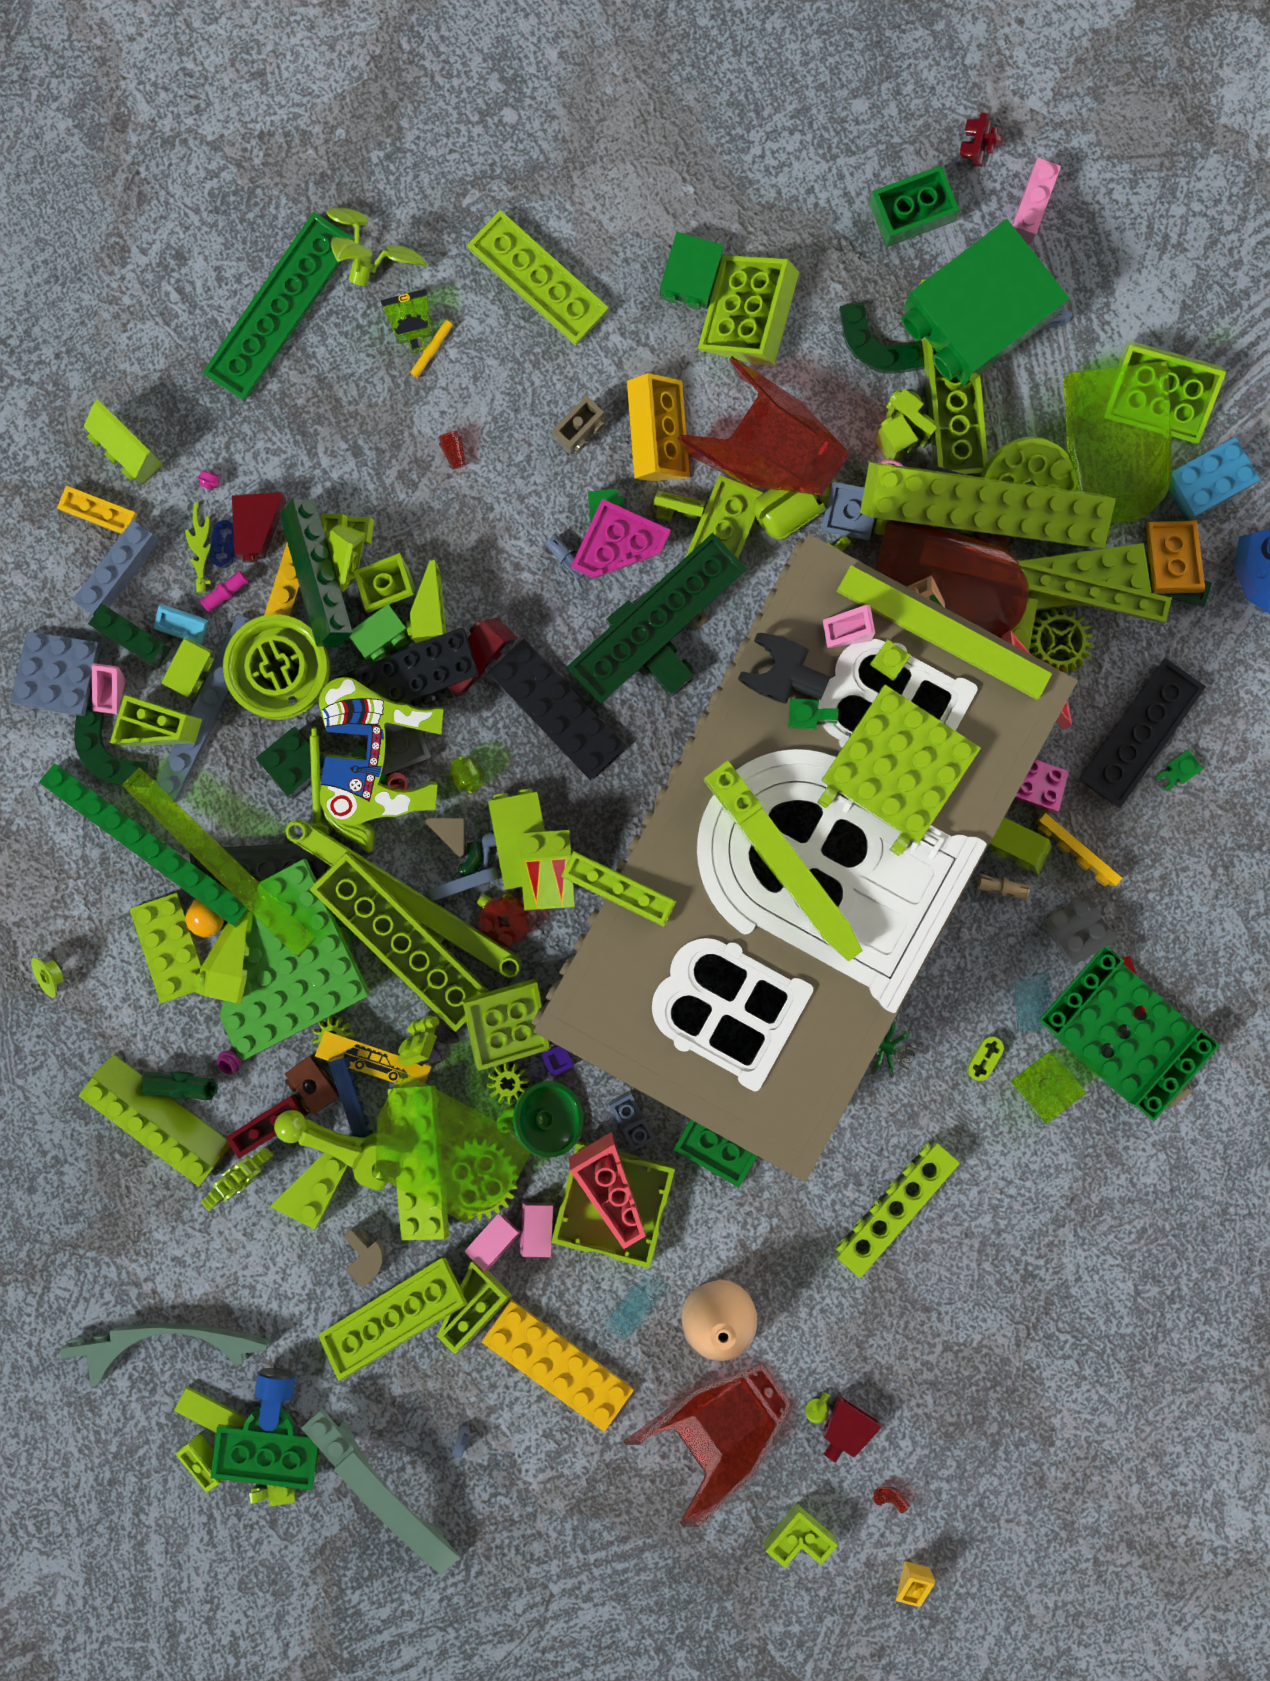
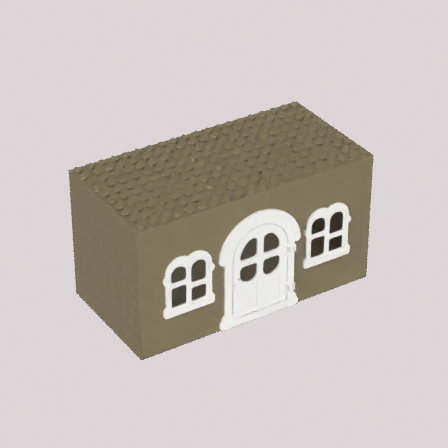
M810 534L807 535L805 541L799 538L788 563L784 565L778 576L775 587H772L761 613L759 612L753 621L748 637L745 636L734 662L731 661L727 668L721 686L716 688L710 699L707 711L704 710L694 736L690 735L685 744L681 761L677 760L669 774L667 786L663 784L655 800L654 811L650 809L644 818L641 836L636 834L628 848V861L622 859L616 869V872L677 901L665 927L601 897L604 901L601 910L594 909L587 924L591 925V928L587 934H580L573 947L577 950L576 955L567 958L559 972L564 975L563 978L553 983L546 996V999L550 1000V1002L538 1010L532 1021V1024L536 1025L533 1032L803 1182L807 1181L1078 682L1073 677ZM850 565L1052 673L1040 698L1036 700L873 611L871 613L875 635L871 641L828 648L823 620L862 606L836 592ZM757 633L783 637L809 650L803 665L831 676L821 700L793 689L786 704L760 695L738 680L742 671L750 674H762L768 672L774 666L771 654L764 647L754 642ZM887 639L911 655L901 669L903 673L911 676L901 695L911 701L922 682L951 698L940 721L981 748L921 841L916 844L910 840L907 848L900 856L889 851L900 833L839 792L827 808L817 803L828 786L821 779L853 732L844 728L838 721L837 724L817 722V730L788 728L790 698L819 700L818 709H836L838 703L843 698L853 695L862 697L872 703L878 693L861 682L858 669L864 658L870 655L874 657L877 655ZM727 760L761 803L767 815L774 806L793 800L813 802L822 808V817L806 843H800L783 833L782 835L809 870L812 868L818 869L840 883L843 894L837 908L851 925L863 950L849 962L824 941L784 887L780 892L773 893L768 891L756 878L749 861L751 843L704 782V778ZM844 819L861 828L866 835L867 854L865 859L855 867L841 866L821 853L822 845L837 820ZM706 954H716L746 970L747 977L733 1001H726L697 983L693 969L700 957ZM759 980H765L787 993V1000L772 1024L766 1023L748 1013L744 1007ZM691 995L697 997L712 1007L708 1019L697 1036H692L679 1029L671 1019L672 1005L682 996ZM723 1015H730L765 1036V1040L752 1064L744 1065L710 1046L709 1039Z

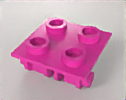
M1035 759L1014 800L1026 801L1027 805L1032 803L1033 807L1036 808L1038 806L1049 813L1051 811L1058 813L1069 771Z

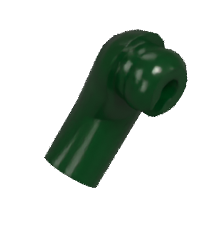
M479 841L466 843L469 857L458 867V872L463 877L476 873L482 865L483 860Z

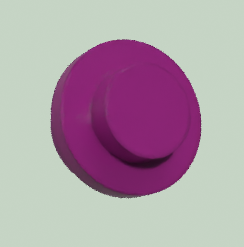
M222 1051L217 1060V1066L226 1074L238 1072L242 1067L240 1059L233 1051Z

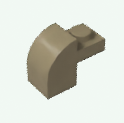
M354 1226L343 1237L360 1256L345 1270L364 1288L381 1270L385 1261V1248L380 1238L371 1244L368 1241L370 1239L368 1234L363 1229H357Z

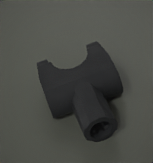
M757 633L754 642L764 647L771 654L774 666L771 670L762 674H750L742 671L738 680L760 695L786 704L793 689L821 700L831 676L803 665L809 650L783 637Z

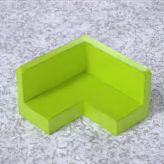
M797 1503L764 1541L765 1551L784 1568L789 1565L801 1549L822 1566L838 1547L835 1536Z

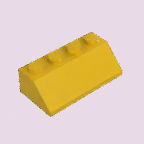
M650 373L628 380L627 390L634 478L647 481L690 478L682 381Z

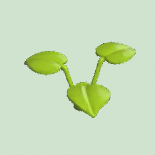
M327 208L326 213L331 219L342 224L353 225L355 229L354 241L342 237H333L331 240V248L338 262L353 259L348 278L350 282L360 286H367L370 273H376L377 266L386 256L394 261L417 264L427 268V263L417 252L400 245H387L386 250L381 252L372 265L370 259L372 251L366 246L359 244V225H367L368 223L365 215L349 208Z

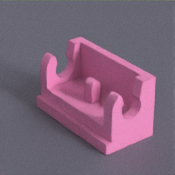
M522 1202L519 1253L523 1257H551L553 1205L538 1202Z
M497 1214L464 1252L483 1271H487L518 1238L521 1231L504 1215Z

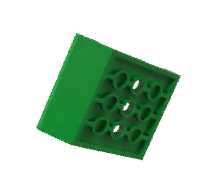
M1107 946L1092 957L1038 1020L1058 1042L1110 1088L1154 1122L1220 1047V1044L1204 1030L1195 1028L1129 970L1123 964L1124 960ZM1139 1005L1143 1006L1146 1010L1145 1017L1141 1020H1137L1133 1014L1134 1009ZM1125 1024L1129 1028V1035L1121 1039L1117 1034V1029L1120 1025ZM1105 1043H1109L1113 1047V1053L1109 1057H1104L1101 1054V1047Z

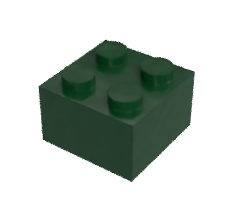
M295 726L256 757L257 761L287 797L293 799L312 783L310 741ZM319 753L321 776L323 774L325 759Z

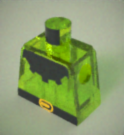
M423 289L380 300L398 343L408 342L411 353L424 351L423 338L432 336L430 300L427 290Z

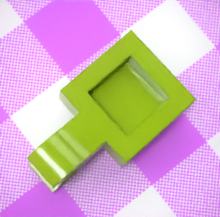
M267 1485L265 1487L252 1488L251 1492H249L250 1503H258L269 1499L270 1506L296 1502L295 1488Z

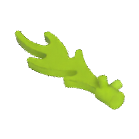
M195 502L193 507V525L196 535L192 536L189 530H185L189 547L199 557L198 561L190 559L197 573L196 593H206V585H210L211 580L204 579L205 565L213 545L209 544L205 548L204 546L209 537L211 522L210 517L206 516L204 526L200 527L198 521L199 504Z

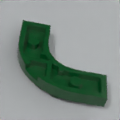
M864 302L839 307L843 337L849 351L856 360L858 358L873 371L886 374L924 369L921 343L901 346L881 344L870 333Z
M87 706L85 716L76 715L74 741L78 756L84 766L92 774L104 781L118 785L146 787L148 762L121 760L107 752L102 740L104 712L93 711V707Z

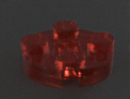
M493 897L482 908L478 927L486 936L501 946L509 947L513 943L519 942L528 931L530 926V920L527 915L528 910H524V904L515 897ZM499 916L502 918L507 916L509 918V925L502 924Z

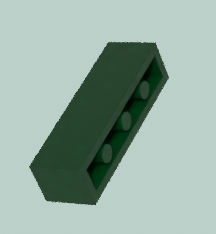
M630 600L625 602L606 618V623L609 626L614 624L634 604ZM671 641L644 665L645 669L670 698L694 677L691 673L694 670L686 659L682 661L675 654L678 650Z

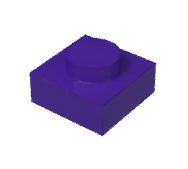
M560 1046L541 1053L551 1077L575 1066L569 1052Z

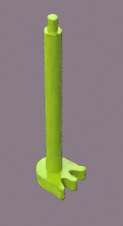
M313 727L311 728L312 734L310 735L313 818L309 819L308 823L329 834V830H333L326 818H322L319 735L317 734V729Z

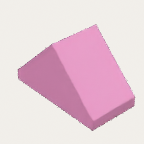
M864 605L823 620L828 648L869 642L875 635L870 605Z
M92 664L93 711L112 714L119 713L126 679L119 667Z

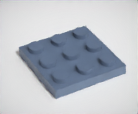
M27 631L10 703L17 706L85 716L92 687V664H97L101 644L93 641Z

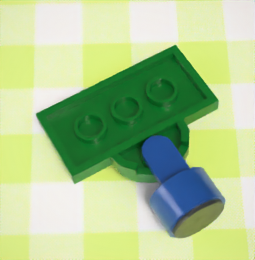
M264 1368L257 1372L254 1395L262 1399L261 1407L255 1409L249 1415L243 1427L222 1424L217 1426L211 1479L313 1490L319 1448L306 1434L295 1433L294 1421L291 1415L281 1407L282 1401L293 1399L296 1375L292 1371L282 1368Z

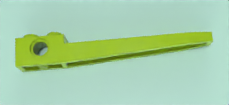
M727 760L704 778L705 784L824 941L848 962L860 954L863 950L849 922L764 811L761 803L730 762Z

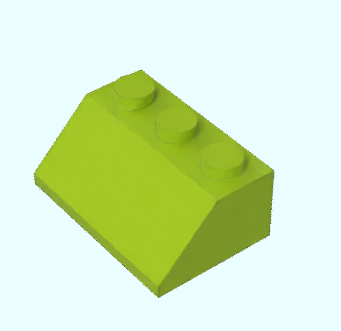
M98 399L93 403L83 426L90 433L86 437L97 448L102 445L107 450L104 455L114 465L119 462L124 467L121 472L131 482L136 479L139 483L143 484L162 463Z

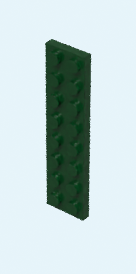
M712 532L573 660L566 669L602 705L736 581L747 568Z

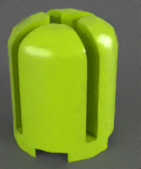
M796 470L764 492L754 502V513L762 527L766 528L765 532L770 537L778 541L786 539L824 513L826 509L824 503L818 505L816 501L817 496L814 492L816 489L804 473L802 475L799 474V470Z

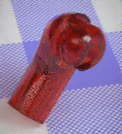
M878 1487L873 1492V1501L878 1506H882L885 1503H893L901 1514L910 1507V1504L895 1487Z

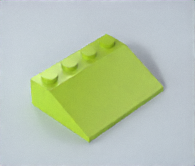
M723 255L698 349L751 364L775 366L799 276V271L788 259Z
M1127 340L1117 366L1103 417L1199 444L1225 378L1226 370L1219 365Z

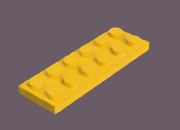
M512 1299L481 1341V1343L603 1432L606 1431L634 1391L632 1386Z

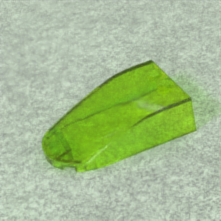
M1167 361L1065 372L1063 374L1067 448L1069 459L1076 471V491L1102 494L1116 498L1111 523H1126L1146 516L1164 499L1172 480Z

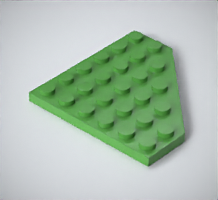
M302 859L261 881L252 908L251 932L245 939L247 947H249V956L243 960V970H247V979L242 1002L237 1004L224 1001L219 1016L241 1062L371 996L331 910L309 890L317 880L307 859Z

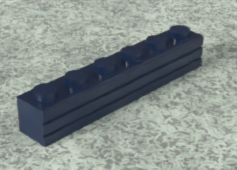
M345 1054L329 1058L328 1063L352 1135L365 1138L373 1134V1130H369L368 1127L370 1124L368 1115L365 1116L363 1112L365 1110L364 1103L358 1097L360 1096V1090L354 1084V1081H356L355 1075L349 1069L351 1066L349 1058H346Z

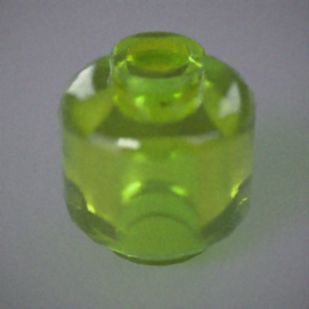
M461 755L451 762L452 767L449 770L448 776L460 792H468L470 794L484 785L486 773L474 757L464 758Z

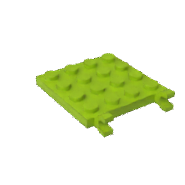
M884 685L821 779L828 786L817 803L827 808L839 792L900 833L889 849L895 855L900 856L907 848L910 840L916 844L921 841L981 748L887 685Z

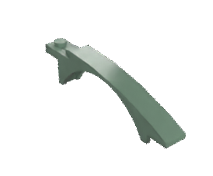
M149 1323L116 1326L109 1331L110 1337L109 1334H100L93 1336V1340L84 1341V1337L73 1338L60 1348L61 1359L87 1355L90 1386L99 1385L101 1380H105L111 1366L126 1348L150 1336L174 1333L200 1338L220 1349L234 1365L243 1364V1360L248 1359L247 1353L267 1350L271 1346V1340L250 1333L208 1325Z
M321 1408L301 1427L335 1466L334 1471L363 1503L436 1572L442 1575L460 1558V1555L444 1538V1533L440 1528L418 1517L385 1485L364 1457L351 1433L349 1425L344 1420L336 1425Z

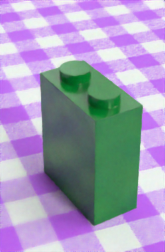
M676 231L660 285V296L671 303H677V301L686 303L692 309H707L723 255L724 245Z

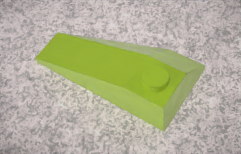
M245 899L240 900L249 905L251 909L236 928L230 923H226L201 966L200 973L196 975L194 982L195 993L241 1004L247 979V970H243V960L249 956V947H247L245 939L251 932L252 908L254 905L253 901Z

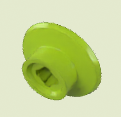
M33 957L31 959V966L36 980L42 990L49 997L54 998L57 995L56 985L63 982V975L59 966L53 960L44 963L41 959Z

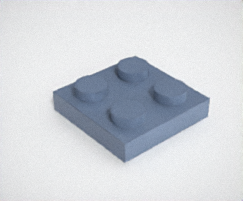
M832 481L821 531L871 541L876 518L860 513L864 493L863 487Z

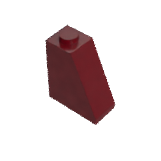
M282 492L232 495L235 555L243 562L254 563L258 561V558H265L280 520V513L286 505V498Z

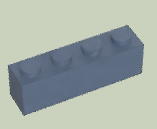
M132 520L73 598V601L93 615L101 603L110 608L160 540Z

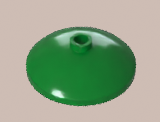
M543 1081L535 1083L528 1087L516 1102L513 1113L514 1130L520 1143L530 1153L544 1158L561 1156L570 1151L581 1136L583 1129L581 1104L573 1091L559 1082ZM540 1116H542L543 1118L542 1124H540L538 1120Z

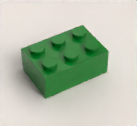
M942 165L873 190L869 199L870 208L886 247L953 223L960 211Z

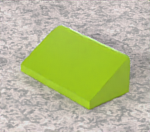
M198 1434L175 1454L207 1493L223 1480L210 1478L214 1450L204 1437Z

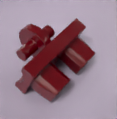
M980 113L979 119H967L965 134L966 136H975L974 142L963 141L960 147L961 158L973 160L974 165L980 167L983 165L985 152L992 154L994 148L1001 147L1003 143V138L998 135V128H991L992 124L988 121V113Z

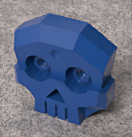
M1270 528L1240 536L1234 562V570L1247 600L1270 614Z

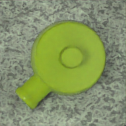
M823 1392L820 1399H812L807 1403L805 1414L812 1423L820 1424L828 1418L829 1408L826 1403L830 1398L829 1394Z

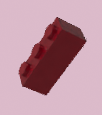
M296 1094L289 1096L225 1137L238 1159L276 1136L274 1124L281 1113L295 1110L303 1114L304 1117L308 1116L307 1111L301 1105Z

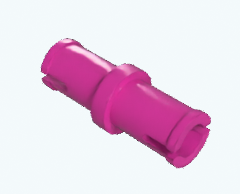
M238 570L237 573L224 583H218L216 585L217 588L201 599L200 602L211 613L212 610L225 600L230 601L233 598L232 595L248 584L249 581Z

